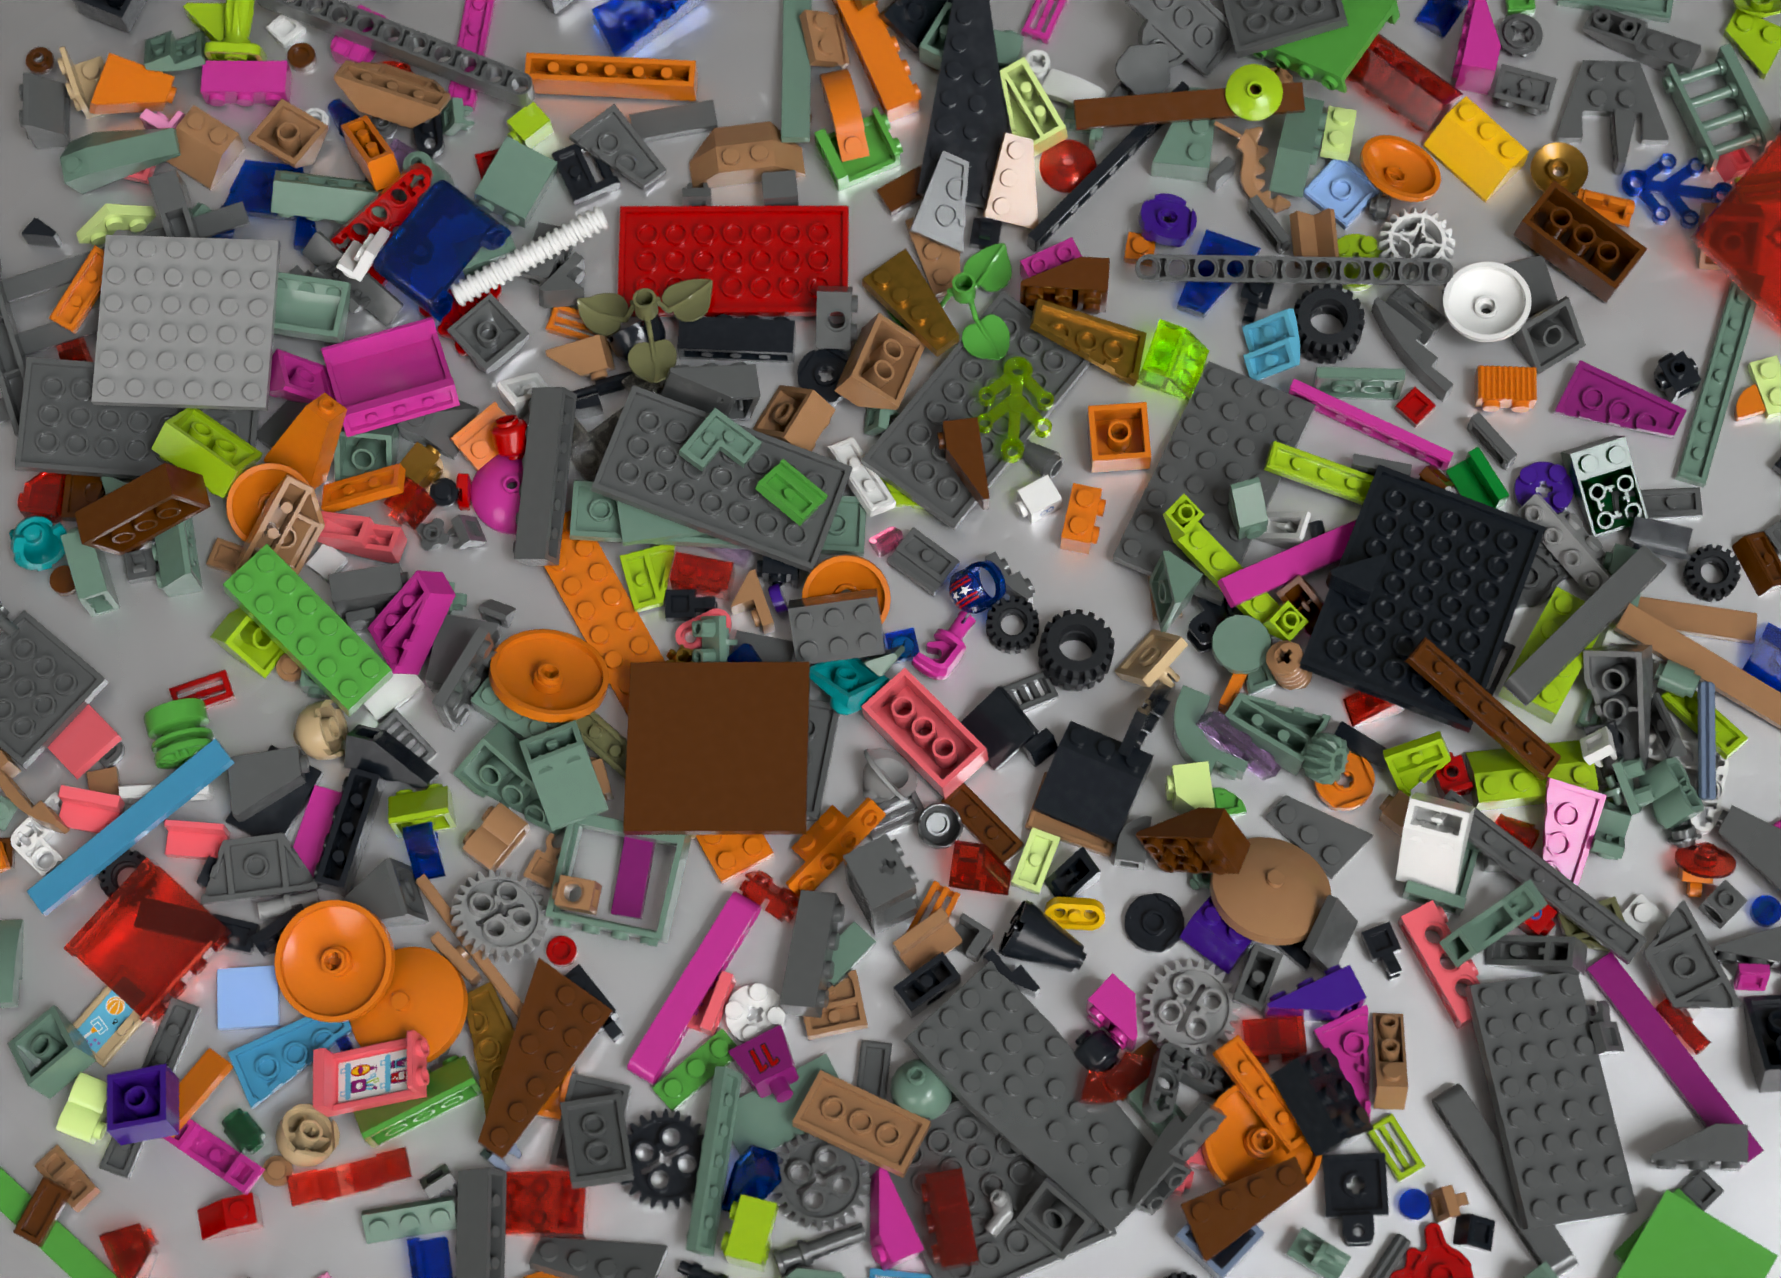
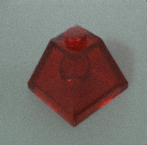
M137 1223L99 1235L117 1278H150L158 1257L155 1246L159 1244L152 1228L147 1229L144 1225Z

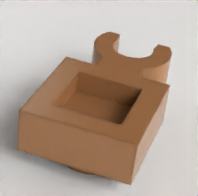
M553 833L549 834L546 839L547 849L545 853L537 849L523 874L524 878L526 877L529 881L550 891L561 847H553V842L556 838Z

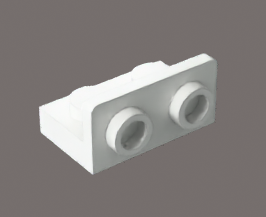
M381 226L376 235L369 234L364 244L353 240L336 267L345 276L361 282L377 259L391 232Z

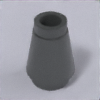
M1029 440L1025 442L1019 451V455L1043 477L1049 475L1050 478H1054L1064 463V459L1060 457L1059 452L1032 443Z

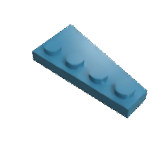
M306 1016L228 1052L250 1107L252 1109L256 1108L312 1064L313 1050L319 1048L329 1050L352 1032L350 1021L330 1023L317 1021Z

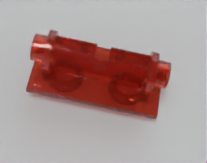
M754 870L745 874V877L750 881L744 880L739 890L743 892L742 895L761 906L767 898L770 902L765 911L779 921L783 922L785 920L789 923L795 915L792 909L798 908V895L786 887L781 889L772 883L773 878L763 871L758 870L756 872Z

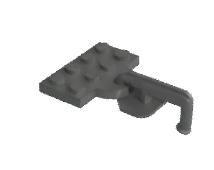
M1125 0L1124 2L1144 22L1139 29L1138 45L1129 46L1116 62L1115 74L1120 82L1108 97L1127 96L1130 91L1135 95L1163 93L1170 84V68L1180 65L1185 60L1203 76H1208L1234 44L1227 17L1209 0Z

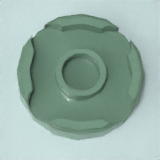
M1235 615L1226 618L1217 626L1211 639V651L1215 661L1233 674H1249L1257 671L1266 662V655L1271 647V637L1267 628L1259 620L1248 615Z

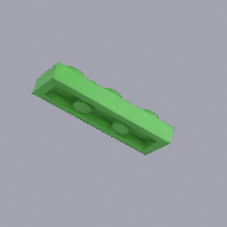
M721 1029L652 1087L653 1091L673 1113L714 1078L715 1066L727 1067L733 1062L729 1050L737 1047V1045Z

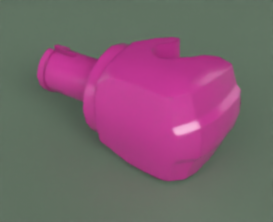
M960 611L948 630L938 629L934 634L936 641L928 642L926 645V652L928 654H936L940 658L930 659L919 652L911 662L914 668L931 679H947L966 651V646L962 640L976 620L971 615L966 619L967 612Z

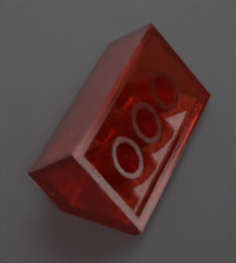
M1379 33L1346 78L1363 86L1369 96L1381 99L1388 104V109L1393 113L1406 117L1415 129L1425 132L1436 128L1445 115L1463 96L1461 91Z

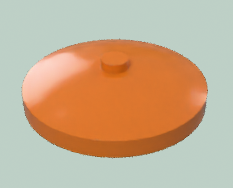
M534 629L514 634L499 644L495 649L497 653L491 658L489 681L495 695L512 711L533 720L550 723L578 720L595 711L601 705L607 693L609 671L603 657L586 641L566 632Z
M342 900L318 902L300 911L283 930L275 952V974L279 988L286 1000L301 1014L322 1022H347L371 1011L388 991L395 970V949L391 936L383 922L367 908Z
M423 947L396 949L394 975L385 996L371 1011L350 1021L355 1039L362 1048L407 1038V1031L415 1030L426 1038L429 1044L427 1063L433 1061L450 1048L463 1028L468 1010V994L465 982L458 969L448 959L433 950Z
M1236 1085L1222 1093L1212 1103V1105L1220 1108L1227 1117L1222 1121L1218 1129L1202 1144V1152L1209 1171L1222 1187L1295 1156L1308 1185L1311 1183L1320 1167L1322 1155L1315 1157L1306 1140L1287 1154Z

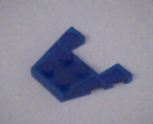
M245 160L230 188V193L225 203L220 208L243 201L248 216L297 221L294 249L303 250L317 232L315 221L309 220L304 216L294 215L293 217L286 218L277 215V213H271L275 170L304 173L303 167L294 168L289 164ZM236 229L208 238L235 239Z

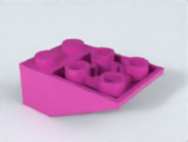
M1469 0L1463 20V29L1459 39L1458 53L1452 77L1457 78L1455 89L1488 95L1496 72L1501 44L1486 0Z

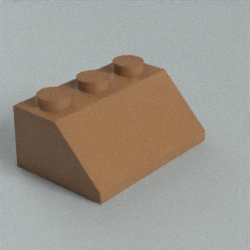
M878 313L862 328L834 391L858 407L897 410L925 345L896 323Z

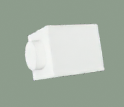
M1046 475L1017 490L1015 506L1021 517L1027 516L1030 523L1033 524L1061 509L1062 497L1049 475Z

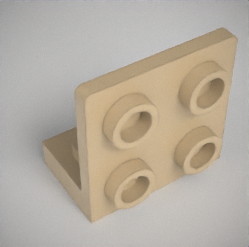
M65 46L59 47L62 57L58 58L57 61L62 74L66 77L67 83H65L70 99H73L76 110H82L87 119L103 115L89 112L91 100L105 66L102 56L74 65Z

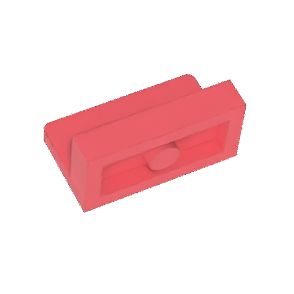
M61 785L58 795L62 801L59 817L69 829L96 834L123 813L125 805L123 799L118 795Z
M178 820L164 821V827L168 830L165 850L167 857L207 860L211 856L217 859L222 841L230 840V831L224 824Z
M725 971L718 974V981L714 980L715 986L713 990L709 989L702 1001L704 1005L698 1007V1015H693L687 1025L690 1029L709 1036L716 1034L725 1012V1007L736 984L734 975Z

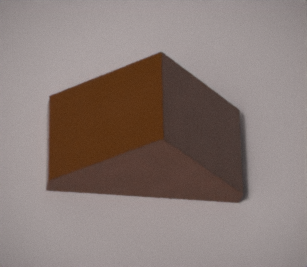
M1298 574L1275 593L1283 603L1289 601L1309 621L1304 628L1311 636L1324 601L1317 591Z

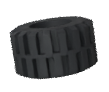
M1324 284L1322 289L1318 285L1313 286L1311 293L1306 290L1302 293L1301 299L1298 298L1295 303L1294 313L1299 331L1300 354L1306 352V359L1310 361L1313 357L1317 358V363L1323 364L1324 360H1329V364L1336 363L1337 357L1342 361L1347 358L1348 352L1352 354L1356 350V346L1360 342L1365 320H1363L1365 315L1364 309H1360L1361 302L1358 298L1352 299L1354 293L1350 290L1346 293L1343 292L1342 286L1337 285L1336 289L1331 288V284ZM1320 314H1329L1339 319L1343 329L1334 334H1325L1314 328L1311 319Z
M1076 609L1075 614H1071L1070 610L1064 611L1063 617L1057 614L1053 617L1052 623L1048 621L1044 632H1042L1038 648L1040 669L1044 668L1043 674L1046 679L1053 678V685L1063 684V690L1069 691L1070 687H1075L1076 691H1082L1085 685L1088 689L1093 688L1095 681L1100 683L1110 669L1115 645L1114 638H1111L1112 631L1110 627L1104 628L1105 621L1101 617L1098 620L1094 619L1095 614L1090 611L1088 615L1082 614L1083 610ZM1071 640L1081 641L1091 649L1093 655L1081 661L1072 660L1061 652L1059 646Z

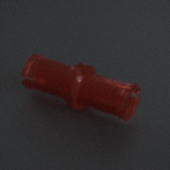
M1667 998L1655 1008L1673 1028V1033L1676 1036L1680 1035L1696 1055L1700 1054L1712 1043L1693 1024L1694 1019L1690 1015L1687 1017L1681 1009H1672Z

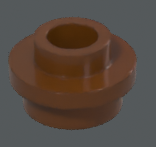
M45 47L34 48L26 56V65L35 74H47L54 66V56ZM44 57L41 62H35L38 58Z

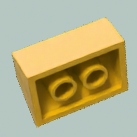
M1467 96L1445 115L1423 144L1425 150L1485 203L1524 167L1529 154L1526 148Z

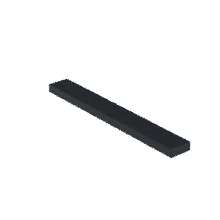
M1182 81L1172 92L1189 91L1190 87ZM1165 123L1138 125L1028 234L1027 246L1033 252H1037Z

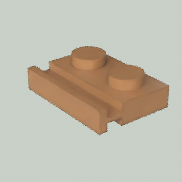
M804 10L799 16L810 65L832 68L840 66L841 69H845L850 64L840 14L829 15V12Z

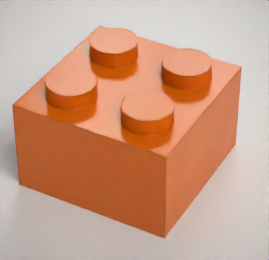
M1147 402L1088 406L1087 425L1091 473L1150 469L1151 447Z

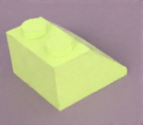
M1208 761L1172 765L1170 775H1166V800H1172L1173 810L1180 815L1199 807L1215 808Z

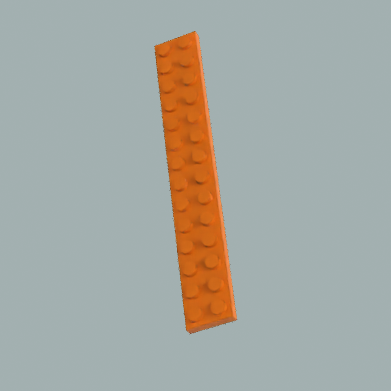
M571 510L564 513L559 566H544L584 640L587 644L593 646L603 657L609 671V684L628 716L631 663L665 662L638 612L634 611L628 594L597 541L570 540ZM697 835L695 837L721 884L775 856L764 835Z

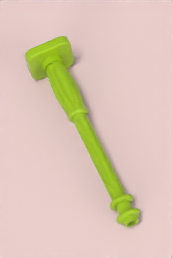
M226 0L225 38H223V41H208L205 43L204 54L209 61H267V55L261 46L251 43L249 40L254 0Z

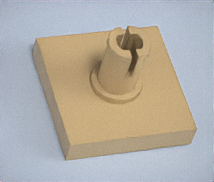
M1152 629L1114 672L1121 680L1148 688L1157 679L1160 683L1162 682L1172 688L1175 686L1172 679L1178 682L1180 676L1174 672L1170 665L1188 644L1181 636Z

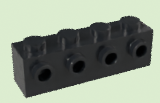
M351 767L349 776L344 779L341 790L343 795L340 804L336 805L332 817L334 823L331 832L326 835L323 850L325 851L322 860L317 863L314 872L315 882L323 890L347 895L352 890L385 787V782L379 774Z

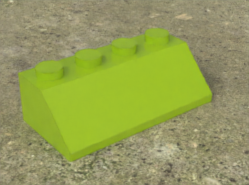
M1580 740L1547 743L1561 756L1547 777L1598 792L1599 787L1595 763L1589 766L1584 760ZM1504 748L1465 753L1468 776L1474 786L1471 791L1473 806L1479 811L1545 804L1547 777L1542 781L1539 780Z

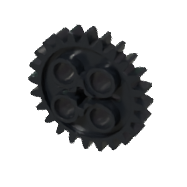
M664 1109L662 1117L658 1118L653 1110L651 1111V1120L647 1121L641 1115L639 1117V1127L633 1123L629 1124L632 1135H627L634 1180L623 1181L621 1186H632L629 1197L637 1193L641 1195L638 1204L641 1205L646 1199H649L650 1209H654L656 1203L661 1202L663 1211H666L668 1202H672L676 1210L680 1207L681 1199L688 1205L691 1204L690 1194L693 1193L695 1195L697 1171L702 1152L701 1145L704 1134L699 1135L698 1133L702 1125L701 1123L693 1127L690 1126L692 1116L689 1115L682 1121L680 1120V1111L677 1110L674 1117L670 1118L668 1110ZM666 1132H674L679 1137V1143L675 1146H668L663 1142L662 1136ZM689 1146V1150L671 1159L670 1166L667 1167L665 1163H662L649 1173L641 1174V1170L656 1164L660 1160L661 1153L667 1157L681 1147ZM640 1147H647L652 1151L653 1157L646 1162L640 1161L636 1157V1150ZM688 1158L693 1161L695 1169L690 1173H684L678 1168V1161ZM655 1174H663L668 1180V1185L664 1188H656L651 1183V1177Z

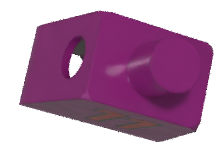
M781 1025L729 1050L736 1069L743 1074L744 1079L760 1098L773 1094L776 1101L781 1103L793 1096V1091L789 1085L796 1082L799 1076L789 1043Z

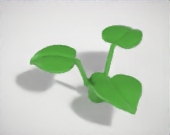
M1005 243L989 246L970 257L964 265L963 273H959L953 278L952 288L947 289V294L940 302V305L944 308L951 296H953L958 303L970 306L975 323L968 325L964 329L962 343L969 354L981 359L1000 360L1005 357L1010 345V334L1006 323L1000 317L993 314L985 316L980 321L974 303L976 289L980 286L988 292H995L1003 289L1010 282L1012 266ZM887 310L891 319L898 326L909 331L893 314H891Z

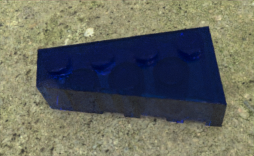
M610 0L592 8L591 11L593 21L610 56L631 58L704 0Z

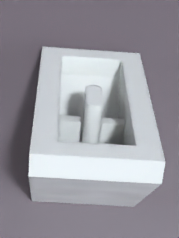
M537 372L502 380L497 384L501 400L514 415L521 419L530 413L528 404L532 396V388L549 387Z
M1308 511L1267 512V532L1256 538L1258 541L1286 550L1303 543L1311 513Z

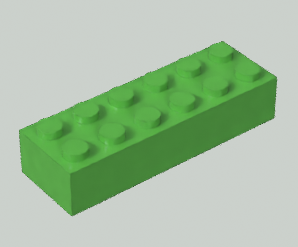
M268 544L261 548L223 583L225 593L348 717L354 714L393 677L392 669Z

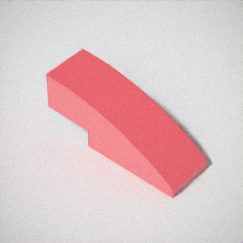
M321 511L325 527L317 540L318 542L368 559L393 564L400 562L407 543V538L401 527L374 524L371 517Z

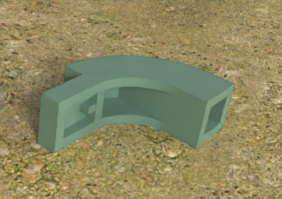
M1183 685L1173 716V735L1181 756L1187 764L1208 761L1210 777L1213 770L1216 769L1219 770L1218 773L1227 779L1235 780V778L1242 780L1248 766V761L1215 748L1204 735L1202 720L1209 706L1211 696Z
M1529 879L1483 913L1441 940L1439 944L1457 968L1547 906L1548 903L1531 879Z

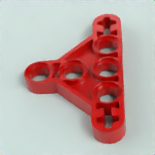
M423 163L411 165L337 230L330 240L335 245H340L349 237L350 241L346 248H341L345 253L353 240L364 244L369 234L376 235L382 226L390 231L391 234L381 251L401 252L410 262L417 266L428 265L435 254V246L421 231L420 196L429 188L432 182L433 173L430 167ZM420 174H422L424 176V179L418 180L413 185V187H411L410 183L412 182L414 176H419ZM395 189L403 190L407 195V199L404 201L396 200L392 196V191ZM376 206L383 207L388 215L385 218L376 217L373 214L372 208ZM357 223L365 225L368 233L365 235L357 234L353 229V225ZM396 226L404 227L408 231V236L404 238L396 236L393 228ZM424 246L427 248L429 255L427 257H419L415 254L414 247Z

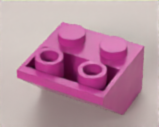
M1112 973L1088 998L1086 1012L1089 1015L1087 1019L1097 1029L1100 1030L1103 1027L1111 1034L1110 1038L1118 1045L1120 1050L1126 1048L1131 1053L1135 1049L1137 1041L1136 994Z

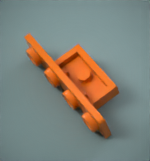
M870 797L866 798L848 818L832 804L806 831V834L802 835L791 847L805 863L787 880L786 885L799 898L801 890L814 891L843 861V856L853 851L883 820L886 813Z

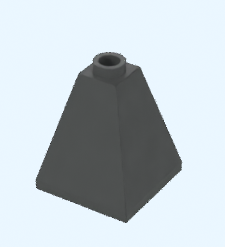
M393 858L385 859L342 899V901L356 903L367 908L386 927L418 925L429 922L412 866Z

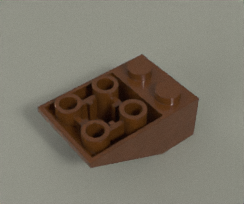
M1081 256L1022 280L1020 303L1031 311L1034 310L1037 299H1042L1076 311H1083L1089 315L1106 312L1110 258Z
M1199 807L1140 830L1135 835L1144 846V849L1157 863L1158 867L1167 873L1239 874L1251 845L1225 808Z

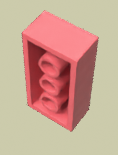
M906 668L902 669L861 706L864 719L944 799L989 760L987 748Z

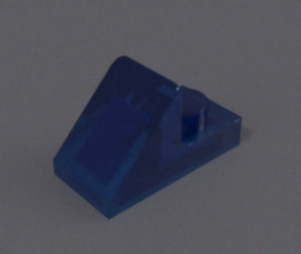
M427 822L403 827V837L415 880L423 874L428 879L445 876L439 836L434 830L433 823Z

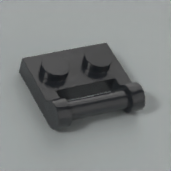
M576 144L551 153L553 160L557 162V169L574 205L605 192L609 193L618 190L621 187L619 178L614 176L608 165L593 156L603 178L602 181L596 183L583 156V153L587 151Z

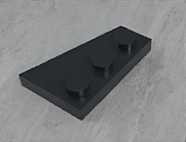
M1161 682L1151 693L1150 697L1143 702L1142 706L1136 710L1118 750L1119 753L1129 757L1135 748L1139 750L1142 748L1148 737L1146 731L1149 733L1153 732L1160 719L1157 715L1163 717L1171 701L1167 700L1171 687Z

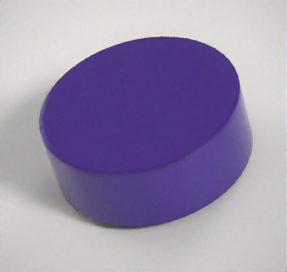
M779 583L769 586L768 592L776 612L781 614L788 611V605Z

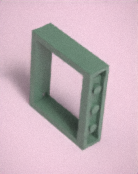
M598 815L566 826L545 916L554 920V926L570 929L571 924L582 926V931L590 934L599 935L600 930L611 932L610 937L628 941L629 936L640 938V943L648 946L657 947L658 942L667 944L692 838L689 835H624L623 820ZM583 828L676 847L657 931L563 912V909L554 905L555 900L552 899L554 884L559 882L560 875L572 876Z

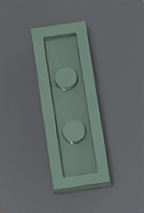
M454 1195L363 1210L361 1213L367 1244L457 1229V1209Z

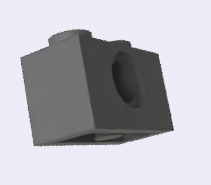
M818 286L816 348L850 349L851 341H857V324H852V313L858 312V295H852L853 287ZM832 312H841L845 316V320L840 324L831 322L829 315Z

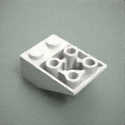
M1415 792L1410 797L1403 826L1396 880L1405 883L1410 880L1456 894L1475 807Z

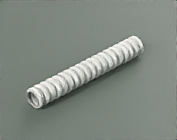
M594 206L593 211H585L586 215L582 216L579 214L577 216L578 219H570V223L567 225L566 223L561 224L562 227L560 229L555 227L554 232L550 233L548 231L545 237L539 236L537 241L531 240L530 245H522L521 250L516 248L513 254L507 253L506 258L500 257L498 262H490L491 266H483L482 271L475 270L474 275H466L467 279L463 280L461 278L458 280L459 283H451L450 289L458 304L464 307L467 301L473 302L474 297L480 298L482 293H490L489 289H497L498 284L505 285L506 280L512 281L514 280L513 276L517 275L519 277L521 272H529V268H536L539 262L544 264L545 259H553L552 255H560L563 249L568 251L569 246H577L576 242L578 241L583 243L585 241L584 238H592V234L595 232L597 234L601 233L600 230L602 228L607 230L609 224L600 208Z

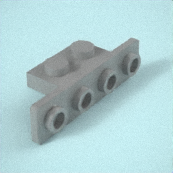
M1539 493L1534 494L1517 511L1521 518L1546 527L1541 542L1589 597L1611 577L1600 564V561L1605 556L1601 542L1595 536L1587 533L1582 527L1583 522L1577 515L1569 511L1557 514Z

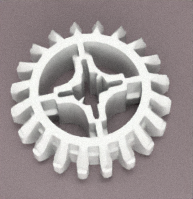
M1414 206L1411 208L1410 214H1408L1403 208L1400 210L1399 216L1392 214L1389 218L1390 222L1385 221L1382 225L1383 231L1378 233L1377 239L1380 242L1377 243V250H1383L1379 258H1403L1396 251L1395 247H1397V250L1403 252L1406 258H1430L1431 256L1449 261L1454 255V250L1451 248L1455 246V239L1450 238L1453 231L1452 229H1445L1447 225L1446 219L1437 221V212L1429 216L1427 215V208H1424L1422 213H1417V209ZM1415 228L1412 232H1403L1405 229ZM1425 231L1432 235L1434 239L1429 238ZM1416 237H1419V246L1416 248L1415 254H1413L1414 246L1412 245L1415 243ZM1409 263L1403 267L1402 273L1409 280L1410 277L1415 279L1418 271L1415 265ZM1441 264L1434 265L1432 276L1434 274L1439 277L1442 274V268H1445V266Z

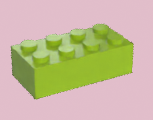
M1556 587L1506 681L1586 601ZM1598 636L1585 649L1592 648ZM1583 651L1527 706L1520 702L1504 686H1502L1498 697L1551 724L1584 664Z

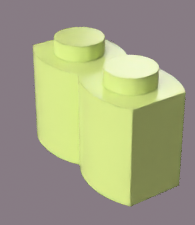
M80 1072L60 1115L56 1130L93 1145L97 1139L101 1140L107 1130V1123L105 1122L107 1116V1082Z

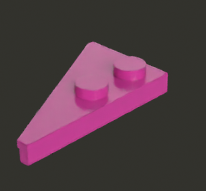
M1364 1005L1315 1029L1313 1033L1321 1049L1329 1047L1331 1052L1337 1057L1339 1067L1347 1081L1352 1084L1354 1094L1370 1118L1369 1013L1367 1005Z

